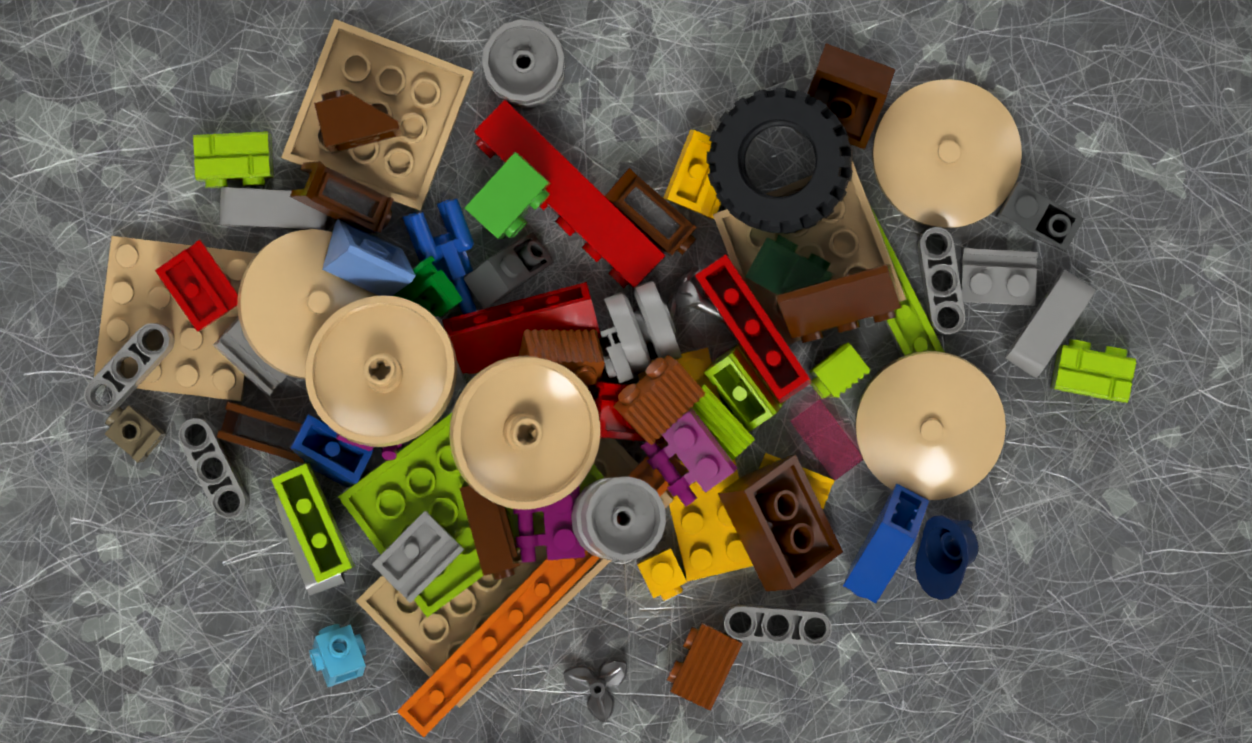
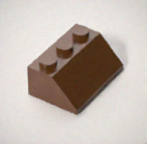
M890 264L777 296L791 338L801 337L802 343L824 338L822 330L837 326L838 333L859 328L858 320L873 316L875 323L895 318V310L902 308Z
M796 454L789 455L748 473L718 493L765 591L792 590L843 553Z

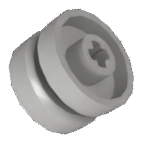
M519 19L505 23L491 34L484 46L482 65L488 85L498 99L506 100L512 107L532 108L543 105L557 94L564 82L566 63L561 43L551 29L537 21ZM526 58L527 63L531 61V64L528 68L521 69L519 68L518 60Z
M654 281L635 287L634 296L639 308L637 312L633 313L627 296L622 292L604 299L633 376L646 371L652 362L646 347L647 345H653L658 358L662 357L664 359L667 355H670L675 360L682 358L675 338L677 332L665 301H661Z
M630 476L598 479L589 484L576 498L571 514L573 532L580 546L592 556L606 560L623 561L639 559L646 555L661 540L666 525L665 506L658 492L645 481ZM617 516L621 518L620 524L617 522Z

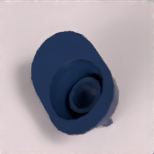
M938 515L933 516L926 522L916 557L915 570L918 582L930 597L943 600L955 595L962 584L966 568L975 561L979 552V544L972 530L973 523L970 520H952L949 517Z

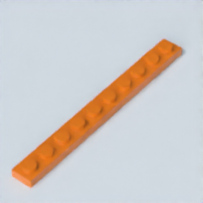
M659 443L658 446L662 449L664 446ZM647 456L627 477L630 476L645 481L661 496L667 490L669 484L657 468L654 470L647 462L649 459ZM674 456L669 458L680 475L687 470ZM617 516V522L620 524L621 518ZM585 550V557L546 559L397 712L424 738L600 558L592 556Z

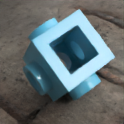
M334 624L321 629L318 632L319 635L315 636L313 649L309 650V654L315 671H322L327 687L363 676L366 665L362 656L366 655V649L361 635H354L351 625L340 628L339 624Z

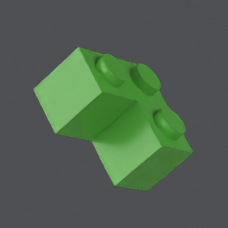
M515 152L466 205L465 209L497 239H505L506 236L514 238L528 223L524 217L529 212V207L531 206L534 210H537L549 197L550 193L546 189L551 183L521 155Z

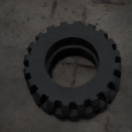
M775 88V90L766 91L763 89L753 92L754 95L745 99L742 97L734 103L735 107L728 113L724 112L719 119L721 123L716 131H712L709 139L712 143L710 152H707L706 163L709 164L710 173L708 177L710 184L717 193L716 197L736 219L764 232L796 233L798 230L809 229L817 225L818 221L824 217L827 218L834 212L833 209L839 201L842 202L847 193L848 182H851L853 151L845 128L838 117L824 103L799 90L792 91L787 88ZM775 126H788L802 132L811 142L815 152V169L810 181L800 191L783 197L770 196L758 190L750 181L745 166L747 149L752 140L762 131Z

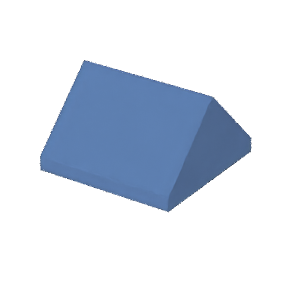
M340 219L336 221L322 270L378 296H393L413 281L416 275L403 249Z

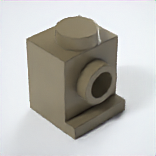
M128 405L125 410L119 406L105 422L110 427L105 432V435L128 453L137 463L144 462L167 434L133 405ZM129 424L134 425L137 429V434L132 439L127 438L124 433L125 427Z

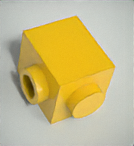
M671 547L637 562V566L653 599L661 595L662 600L665 601L683 592L681 585L687 583V580Z

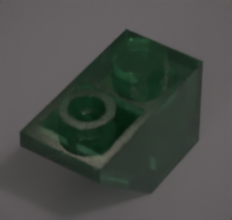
M778 235L776 240L770 237L766 238L745 277L771 292L781 295L830 281L835 273L828 270L831 265L830 262L814 253H811L809 258H806L796 252L798 247L796 243Z

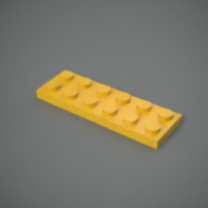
M708 347L682 353V358L676 360L700 387L705 384L720 400L717 391L718 387L712 385L704 374V371L712 363ZM646 371L638 374L639 381L647 375ZM664 438V443L661 444L665 447L668 445V442ZM674 454L673 456L686 468L677 454ZM737 470L706 493L697 481L692 483L689 487L697 496V499L686 507L677 495L673 497L669 490H666V493L673 499L669 504L687 582L753 566L718 495L719 492L739 479Z

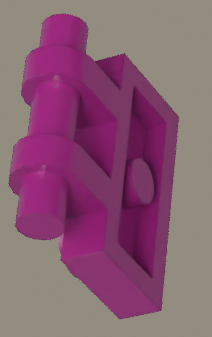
M693 408L683 414L676 423L672 424L671 428L667 429L666 433L662 434L668 445L661 449L656 442L651 445L645 442L640 446L649 457L647 460L648 464L653 470L658 469L669 484L667 487L673 497L677 495L685 507L697 499V496L689 487L692 483L697 481L706 493L738 469ZM674 454H677L689 470L682 476L669 460Z
M580 486L563 499L545 507L536 509L513 508V514L518 516L519 536H515L516 548H520L521 563L535 562V546L545 545L547 548V560L585 557V549L580 546L573 532L571 518L575 500L580 494ZM532 512H544L545 534L534 535Z

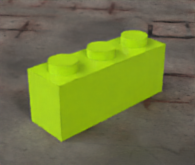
M310 463L303 464L272 478V483L316 582L319 583L355 566Z

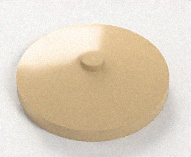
M952 79L926 82L901 95L883 115L875 132L872 148V162L876 180L887 200L907 218L925 226L941 228L967 226L982 220L994 212L1006 200L1015 186L1022 159L1019 132L1006 107L987 90L969 82Z
M319 229L299 230L271 241L250 261L239 286L238 316L242 331L249 345L269 366L281 373L296 378L305 379V366L309 348L316 333L327 319L336 311L354 301L378 296L322 270L332 236L330 231Z
M395 296L363 298L336 311L316 333L309 348L305 366L307 392L320 418L343 438L360 445L372 447L398 445L408 442L427 431L446 410L454 393L457 379L455 350L443 326L422 306Z
M939 351L916 352L890 362L869 382L857 408V442L861 455L870 471L888 488L893 490L895 485L898 484L927 500L951 498L977 485L986 477L997 462L1005 439V413L994 385L974 364L950 353Z
M532 356L503 359L480 371L461 392L455 404L450 422L451 452L462 477L484 498L496 504L514 509L545 507L569 495L589 473L595 461L600 443L599 413L588 388L566 367L544 358Z

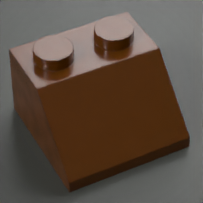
M826 43L807 94L820 100L838 117L849 136L848 139L851 145L865 150L888 95L895 69Z
M343 90L325 93L321 95L323 101L314 103L325 147L332 154L404 135L403 128L397 120L351 93L344 94Z

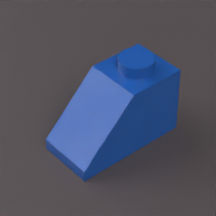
M308 414L290 449L306 463H310L313 470L347 488L357 484L374 450L368 451L337 440L336 432L327 424Z

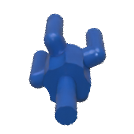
M447 199L437 203L447 233L434 238L423 212H414L403 216L402 218L419 261L422 262L432 256L434 258L433 266L437 271L442 269L462 297L463 301L459 303L462 314L477 311L469 288L464 281V276L473 271L466 251L473 247L474 241L458 199Z

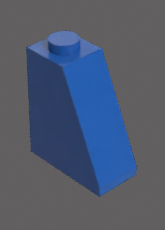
M898 484L895 485L852 562L843 584L844 587L850 589L859 597L877 603L915 542L929 500Z

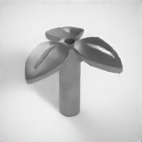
M698 266L690 268L678 279L675 284L676 291L669 297L667 308L672 321L679 306L693 307L724 323V320L710 299L700 295L695 285L690 282L693 275L700 268Z
M617 659L603 663L600 667L598 678H594L588 667L575 666L563 672V678L566 684L576 692L590 689L591 696L587 702L588 708L598 721L604 723L609 719L614 709V698L605 690V686H619L623 682L627 674V663Z

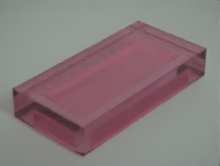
M820 399L790 421L833 480H837L864 460Z

